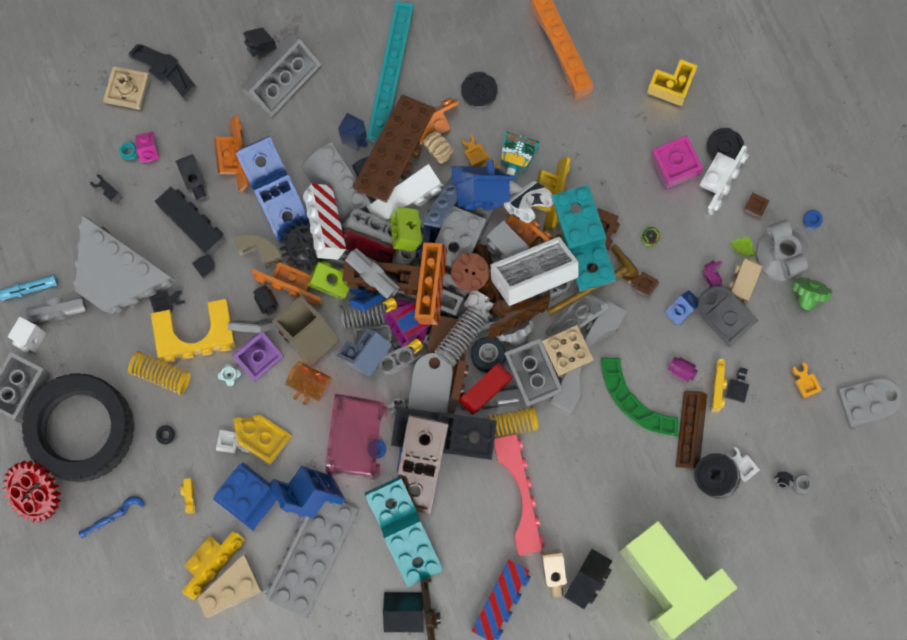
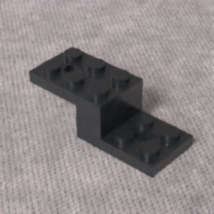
M396 407L391 446L403 448L408 417L413 415L448 422L443 454L492 460L496 420ZM472 432L479 434L480 438L477 443H472L469 439V435ZM422 434L419 440L421 443L427 444L431 441V438L428 434Z

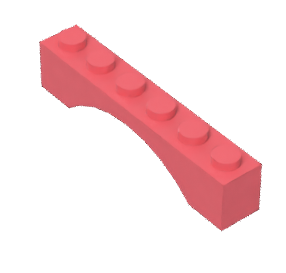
M516 434L494 439V447L497 461L512 474L521 494L522 517L514 536L518 557L542 552V547L545 544L543 535L538 534L537 527H540L538 515L534 516L533 508H536L534 496H530L529 489L532 488L530 477H526L524 471L528 469L526 458H522L520 453L523 450L522 440L517 439Z

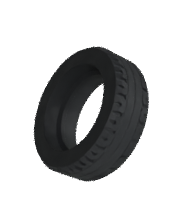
M66 374L44 384V387H41L34 394V397L30 399L23 416L22 438L31 459L34 460V463L39 462L40 468L45 466V472L51 471V475L71 482L92 481L110 473L113 468H116L122 462V458H125L133 439V415L126 399L105 380L89 374ZM76 395L90 396L100 401L107 409L111 420L110 434L104 446L95 455L84 460L62 458L50 447L46 435L47 423L54 409L67 398Z

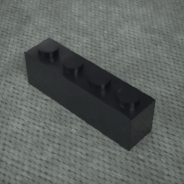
M170 186L154 202L210 257L225 243L222 237L224 235L218 227L213 228L210 225L211 221L204 214L201 216L197 212L198 208L191 201L187 203L184 200L186 196L179 189L175 191Z

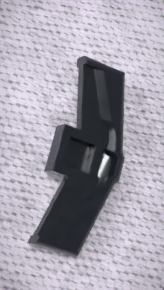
M142 44L135 45L129 52V58L150 66L149 73L164 84L169 79L184 100L196 88V85L179 65L178 60L171 54H163Z

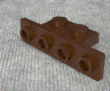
M547 294L536 301L530 297L511 306L507 304L504 298L494 303L492 310L501 319L491 325L488 337L490 339L496 336L499 337L505 331L516 328L524 321H529L538 313L545 312L549 307L551 296Z

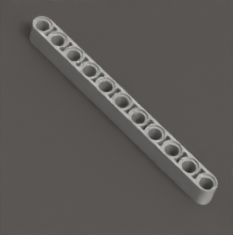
M570 281L565 283L566 287L564 288L556 286L549 289L550 301L566 294L569 290ZM537 294L531 298L536 301L543 296ZM498 316L497 319L493 321L489 320V322L486 323V325L483 326V329H480V332H477V334H481L489 330L491 325L499 321L501 318ZM430 334L425 336L422 345L428 347ZM405 345L382 358L379 362L380 371L384 375H393L414 365L427 351L414 354V349L411 346ZM408 353L410 354V359L402 361L400 356ZM390 361L393 363V366L390 369H384L383 364Z

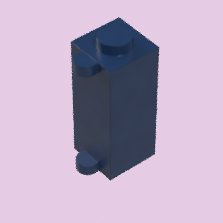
M347 113L338 127L342 144L358 152L361 147L367 148L368 146L365 140L367 133L364 121Z

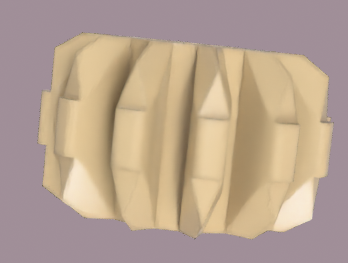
M434 131L432 134L430 133L423 140L424 146L438 163L443 164L454 155L449 143L437 131Z

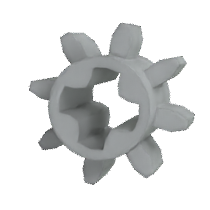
M400 394L395 399L390 397L392 403L387 405V408L392 409L390 412L392 416L396 412V403L399 405L403 403L402 407L408 408V404H406L408 397L402 399Z

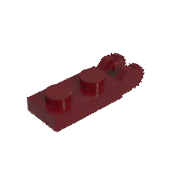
M347 227L343 235L347 250L353 251L357 248L366 257L373 260L377 259L389 263L392 259L391 256L385 252H379V250L394 253L396 250L388 242H382Z

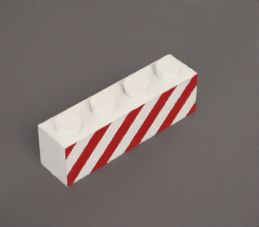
M311 183L304 192L303 199L306 202L307 217L310 221V232L313 235L317 258L338 260L346 250L333 188L331 185Z

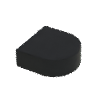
M202 256L192 263L203 279L207 278L215 270V262L209 256Z

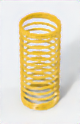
M141 351L135 352L128 366L129 374H134L139 378L142 377L143 380L146 379V381L151 383L154 382L155 385L158 384V386L165 387L174 393L177 392L179 395L184 393L191 377L190 372H183V369L180 370L179 367H172L171 364L168 365L164 361L160 362L156 358L152 359V356L148 357V354L145 355ZM138 356V359H137V361H136V363H135V366H134V368H133V370H132V365H133V363H134L136 357ZM147 356L146 361H145V364H144L143 368H142L141 371H140V368H141V365H142V363H143V360H144L145 357ZM150 359V363H149V365H148L146 371L144 372L145 366H146L148 360ZM153 360H154V364H153V366H152V369H151V371H150L149 374H148L150 365H151V363H152ZM158 362L157 368L154 374L152 375L153 369L156 363ZM161 363H162L161 369H160V371H159V373H158V375H157V377H156V373H157V371H158V368L160 367V365H161ZM166 365V368H165V370H164V373H163L162 377L160 378L161 372H162L164 366ZM170 367L169 372H168V374H167V376H166V378H165V380H164V376H165V374H166L168 368ZM173 370L172 376H171V378H170L169 381H168L169 375H170L171 371ZM177 371V375L172 383V379ZM181 373V376H180V378H179V380H178V382H177V384H176L177 378H178L179 374Z
M534 406L530 407V410L527 407L526 411L522 408V413L520 409L517 412L514 410L513 414L509 411V416L505 412V418L503 413L500 414V417L496 414V418L492 415V420L497 421L496 428L499 438L501 437L499 423L503 437H505L503 421L507 435L510 436L507 419L512 435H514L512 420L518 435L516 418L520 433L522 434L520 416L526 433L524 414L529 432H531L528 413L533 431L539 430Z

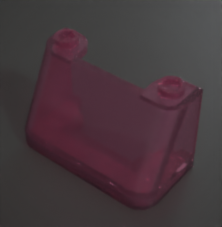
M335 394L325 469L327 474L375 480V476L379 475L380 464L377 463L376 457L382 417L386 418L387 406H384V402Z

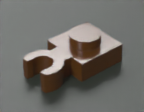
M642 272L640 276L636 275L631 278L623 276L625 283L634 284L632 289L648 299L659 285V280L645 272Z

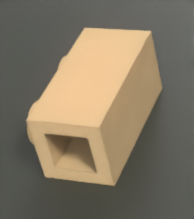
M744 259L742 264L738 263L734 272L737 275L735 281L731 280L728 289L745 305L751 297L763 267L753 259Z

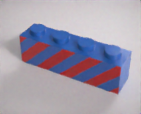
M508 559L471 632L486 640H499L504 631L500 628L503 622L508 623L513 613L510 611L513 603L517 605L522 595L519 593L522 585L526 587L531 577L528 575L530 570Z

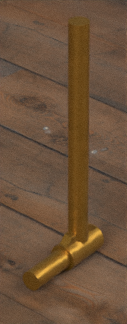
M613 245L611 250L620 261L619 269L614 271L616 279L622 275L635 277L639 270L617 245ZM603 286L583 292L578 291L548 308L547 312L551 316Z

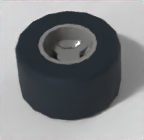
M488 336L480 338L474 343L471 351L474 366L481 372L488 373L498 363L503 365L505 362V347L497 338L490 339Z

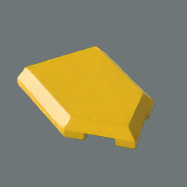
M261 414L247 418H233L238 444L268 464L274 462L292 437V434Z

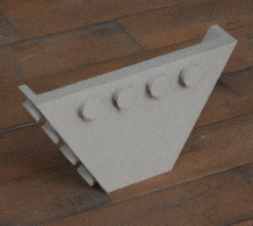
M82 215V220L79 222L80 239L77 242L78 258L75 261L77 270L73 280L74 291L102 311L117 314L123 310V307L135 305L139 302V299L153 296L157 290L169 288L173 285L172 282L177 280L99 227L90 218Z

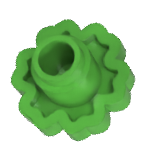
M799 277V279H794L792 289L799 294L798 305L800 307L813 310L818 301L825 302L830 300L832 290L827 288V285L809 278Z

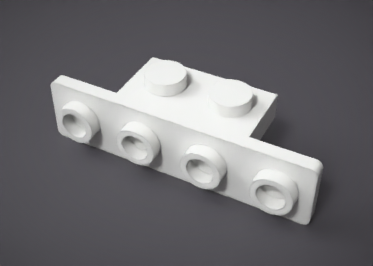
M743 145L735 160L718 152L702 179L700 186L716 193L708 207L709 214L713 215L715 210H719L723 195H727L730 191L732 179L738 177L740 165L742 163L745 164L749 156L747 146Z

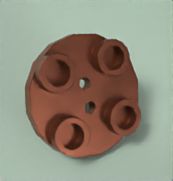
M462 254L456 258L452 265V281L462 290H479L489 279L490 270L488 263L478 254Z

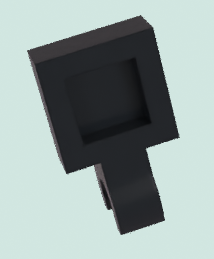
M97 174L96 176L100 179V182L94 184L91 181L90 185L96 190L103 189L105 191L103 195L108 200L112 201L114 199L119 203L123 199L121 194L105 181L100 174Z
M740 367L736 380H729L725 399L745 403L750 385L744 383L748 369Z

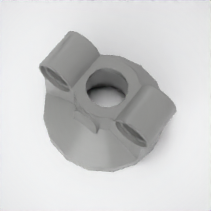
M786 219L767 226V232L757 245L756 250L757 262L763 266L762 272L774 280L787 281L795 279L803 271L808 270L810 252L808 244L803 237L791 229ZM786 243L794 249V254L791 256L782 254L779 249L780 244Z

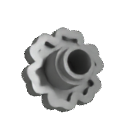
M532 319L524 321L516 328H511L505 331L503 335L496 337L499 341L509 342L514 349L528 343L527 335L532 331L534 323Z

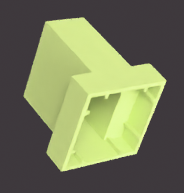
M659 521L619 552L664 609L649 621L662 640H673L737 589L736 585L722 568L709 573L703 578Z

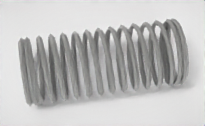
M379 302V315L377 304L374 305L375 317L373 306L370 307L371 319L369 310H366L367 321L365 311H362L361 318L359 309L357 320L356 309L353 307L354 322L349 304L350 324L346 305H340L339 313L342 329H347V324L349 328L351 326L355 328L356 324L359 328L360 323L364 327V321L366 326L369 323L372 326L373 321L377 325V319L379 325H381V318L385 325L386 321L383 318L381 302ZM383 304L384 315L387 314L385 304Z
M468 306L467 311L461 315L462 318H459V321L456 322L457 325H454V328L448 332L449 335H446V338L440 343L441 345L434 350L435 354L450 366H455L456 360H459L458 356H462L461 353H465L464 349L466 350L467 346H470L469 342L472 343V339L478 336L477 332L479 333L480 329H483V326L489 322L487 316L474 306Z

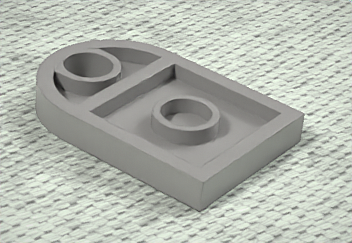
M435 353L421 356L414 365L408 409L447 413L453 371L452 366L441 360ZM433 357L438 358L440 361L439 367L435 369L429 366V360Z

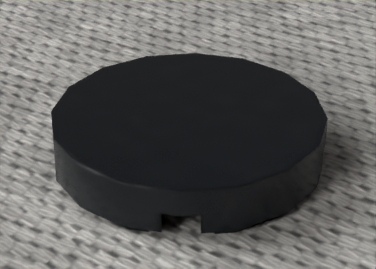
M474 72L468 75L461 85V96L464 102L476 109L490 106L498 94L495 79L484 72Z
M719 128L709 136L706 150L712 160H714L718 152L735 160L744 145V141L738 132L730 128Z

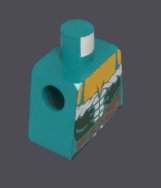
M506 131L501 155V165L507 167L505 173L516 176L517 171L526 173L539 150L540 142Z

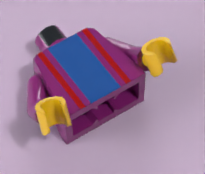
M393 298L383 301L382 303L386 304L388 308L386 310L388 313L383 315V318L402 347L405 345L411 346L414 349L413 353L416 354L423 348L422 344L427 334L426 328L429 326L427 324H420L415 319L416 301L410 303L408 300Z

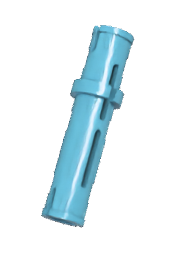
M53 274L21 284L19 282L15 283L14 286L0 289V299L4 301L17 296L20 298L24 294L58 286L57 278Z

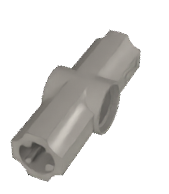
M356 248L348 255L345 261L360 274L359 276L371 287H375L385 298H392L397 293L399 286L360 250Z
M81 295L65 299L52 298L47 300V303L26 307V316L31 323L46 320L59 321L67 318L69 315L87 312L85 298Z

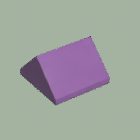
M264 332L254 335L232 354L233 358L254 382L284 357Z

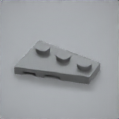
M589 294L569 305L545 332L549 337H552L576 325L580 329L610 307L606 302Z

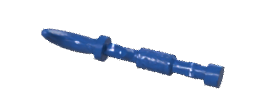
M137 496L129 497L124 501L122 507L118 508L117 512L96 521L94 525L87 527L86 530L79 531L80 537L83 539L95 529L105 526L110 521L114 522L115 517L125 516L127 508L132 504L144 507V501Z

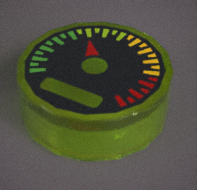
M654 227L645 228L641 235L642 243L648 247L657 245L660 240V232Z

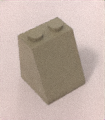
M302 296L297 298L272 320L274 325L310 366L339 342V339L322 316Z

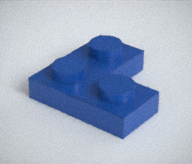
M359 286L358 289L350 288V294L356 295L350 299V306L361 311L369 310L370 307L385 299L378 290L370 291L362 286Z

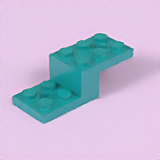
M589 184L551 195L563 232L562 241L578 261V278H575L579 292L616 282L617 279L605 246L606 235ZM573 204H577L581 207V211L573 213L570 207ZM595 264L598 270L590 273L587 270V266Z
M401 476L365 492V497L378 521L386 544L407 587L443 571V567ZM393 498L396 500V503L393 506H387L385 504L386 501ZM421 557L423 560L420 564L412 563L414 558Z

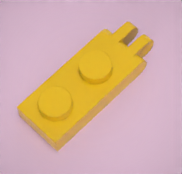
M719 359L715 366L710 412L718 413L725 406V397L722 396L723 389H726L727 378L724 377V359Z

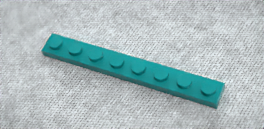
M398 1L395 3L367 141L377 142L392 114L414 4Z

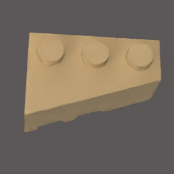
M243 554L197 599L205 617L210 618L263 592L247 555Z

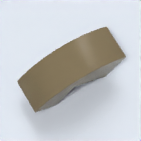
M251 234L232 237L240 255L258 249L266 268L284 261L278 249L263 237Z

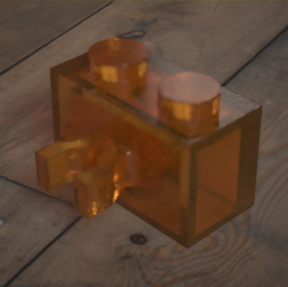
M298 361L291 368L285 385L297 390L293 397L294 400H297L303 393L305 398L303 404L307 405L310 397L320 401L326 395L333 378Z

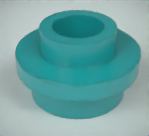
M133 142L123 143L119 148L120 156L125 160L134 159L138 154L136 145ZM128 149H132L130 154H126Z

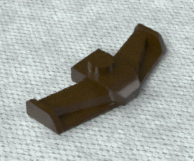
M422 579L421 591L428 640H435L434 630L438 629V625L441 624L440 612L436 613V609H431L428 583H432V579Z

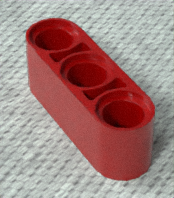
M498 363L460 398L459 402L471 415H474L512 380L513 376L501 363Z

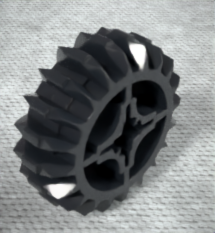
M301 219L299 220V226L296 222H292L294 229L289 226L286 227L289 234L286 232L281 234L286 240L280 239L279 243L285 244V246L279 249L280 251L286 250L282 258L289 256V259L286 261L287 264L294 261L293 268L300 264L299 269L302 271L304 265H306L309 271L311 270V264L315 266L317 264L316 261L321 263L324 260L317 258V256L314 257L312 251L313 238H307L301 232V230L310 231V221L308 219L306 225H304ZM296 233L298 245L290 249L291 236ZM302 240L305 243L311 242L308 250L306 248L297 249L302 244ZM303 252L309 260L298 259L293 254Z

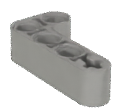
M354 209L344 222L345 230L347 227L393 245L390 222L359 209ZM396 249L393 254L392 264L409 266L415 258L416 250L411 252Z

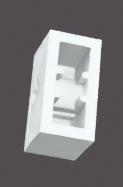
M19 317L8 338L13 340L12 345L26 353L29 350L36 353L47 333L35 324Z

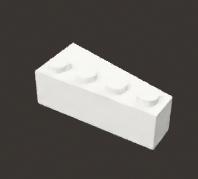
M428 164L397 185L387 203L377 199L368 205L367 208L371 215L390 222V216L397 206L416 209L437 197L446 183L439 172Z

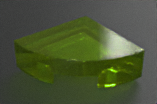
M750 237L730 243L732 248L747 257L755 256Z

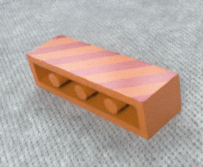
M423 243L415 319L420 324L439 325L447 260V249L443 243Z

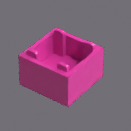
M687 135L653 149L650 156L666 189L700 176L703 170Z

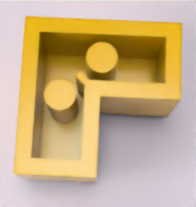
M680 59L674 75L656 69L647 94L682 106L695 75L697 65Z

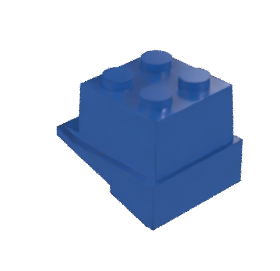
M494 160L486 161L487 167L452 166V185H456L458 207H465V210H476L477 207H482L484 211L503 207L502 204L510 202V181L516 180V176L503 173L502 169L495 168Z
M244 462L235 468L213 498L214 501L252 531L255 530L277 502L269 486L270 483Z

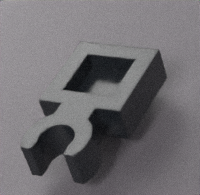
M168 291L150 296L149 299L153 312L173 311L172 305L183 306L185 300L178 301L176 299L177 296L182 295V291L174 292L173 296H169Z

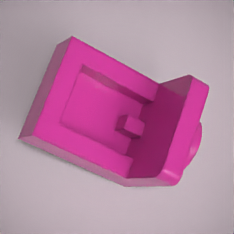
M154 132L135 135L136 150L141 163L158 160L159 155L156 149Z

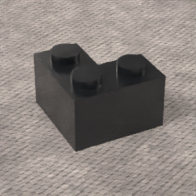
M591 549L565 593L564 598L582 609H585L588 603L593 604L598 595L595 593L596 590L601 591L606 583L605 580H607L612 571L609 568L612 560Z

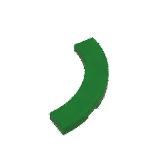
M601 357V370L605 386L620 411L632 422L647 431L668 437H678V417L663 415L645 407L631 393L625 383L621 368V358Z

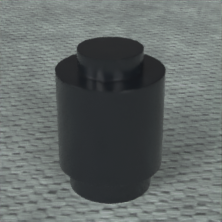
M266 285L257 288L253 292L255 295L254 300L262 314L271 315L277 311L279 304L271 289H268Z

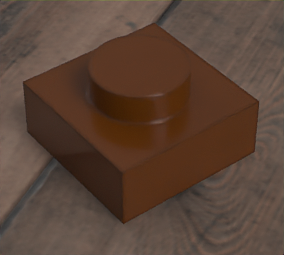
M752 192L743 211L761 219L770 200Z

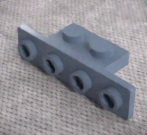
M452 175L424 218V225L442 227L455 205L457 192L456 185H452Z

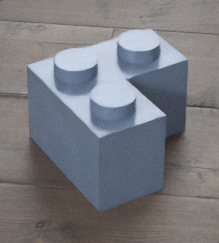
M366 329L356 344L346 341L336 356L350 368L370 377L376 371L377 365L382 358L388 354L391 344L377 332Z

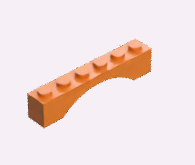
M530 0V7L556 52L574 99L577 100L591 94L593 83L553 0Z

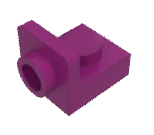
M714 260L707 263L701 273L709 287L715 285L722 286L721 276L718 272H714L721 267L722 262L720 260L716 263Z

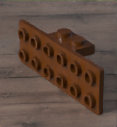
M401 95L353 185L354 190L382 202H388L400 177L405 179L407 174H411L415 158L418 159L421 155L420 139L435 112V107L406 95Z
M440 316L439 325H432L426 354L435 353L434 350L441 345L440 343L443 342L446 335H449L448 332L454 328V325H457L458 319ZM464 349L465 353H461L462 356H458L459 360H456L457 363L455 366H452L453 374L447 413L454 414L456 402L464 394L465 385L462 384L463 378L467 377L469 365H466L467 361H465L467 349ZM433 357L429 360L431 368L439 367L440 361L438 358Z

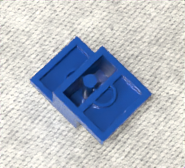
M302 465L289 483L272 479L269 484L273 495L280 504V508L285 512L297 513L301 517L314 518L325 501L331 504L342 505L346 500L332 475Z

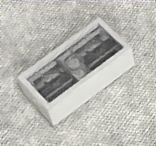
M560 237L491 264V280L509 306L578 278V261Z

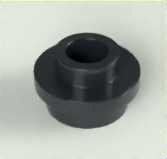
M168 425L159 427L156 432L157 441L163 445L172 443L176 436L175 430ZM169 432V437L164 439L163 434Z
M780 471L774 477V482L781 488H788L794 484L793 475Z

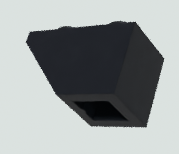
M263 27L243 33L245 38L244 44L247 46L248 53L252 57L256 56L259 61L277 48L274 39Z

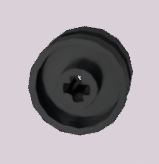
M720 453L708 454L697 463L694 471L695 482L698 488L709 497L723 499L733 495L741 482V474L737 464L728 456ZM717 473H720L721 478L719 480L715 478Z

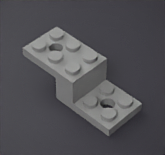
M456 201L435 243H443L447 249L446 266L452 268L454 261L460 255L473 253L477 242H480L494 210L484 211L482 207H477L476 210H465V207H458V201ZM451 243L459 245V250L456 253L449 251L448 248Z

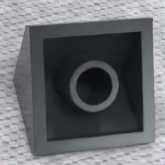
M384 592V633H424L422 592Z

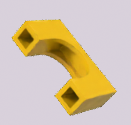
M222 299L207 302L211 322L210 330L204 339L196 343H185L179 340L176 333L174 315L170 310L151 313L158 359L164 361V363L175 362L177 358L191 359L197 354L206 356L213 354V351L221 350V352L231 351L232 347H237L234 331L228 330V323L232 322L228 300Z

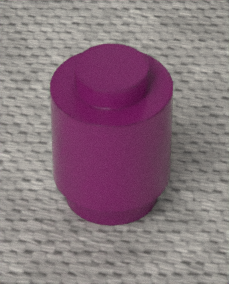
M674 357L668 368L672 375L686 382L689 380L693 381L698 372L695 369V364L681 357Z

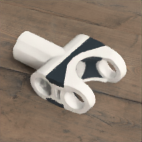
M510 181V202L504 203V207L508 213L517 219L530 223L535 219V214L531 207H551L553 205L552 194L536 181H531L524 187Z

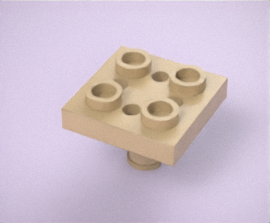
M113 66L103 101L108 104L141 110L150 75Z
M577 325L542 341L558 377L594 361Z

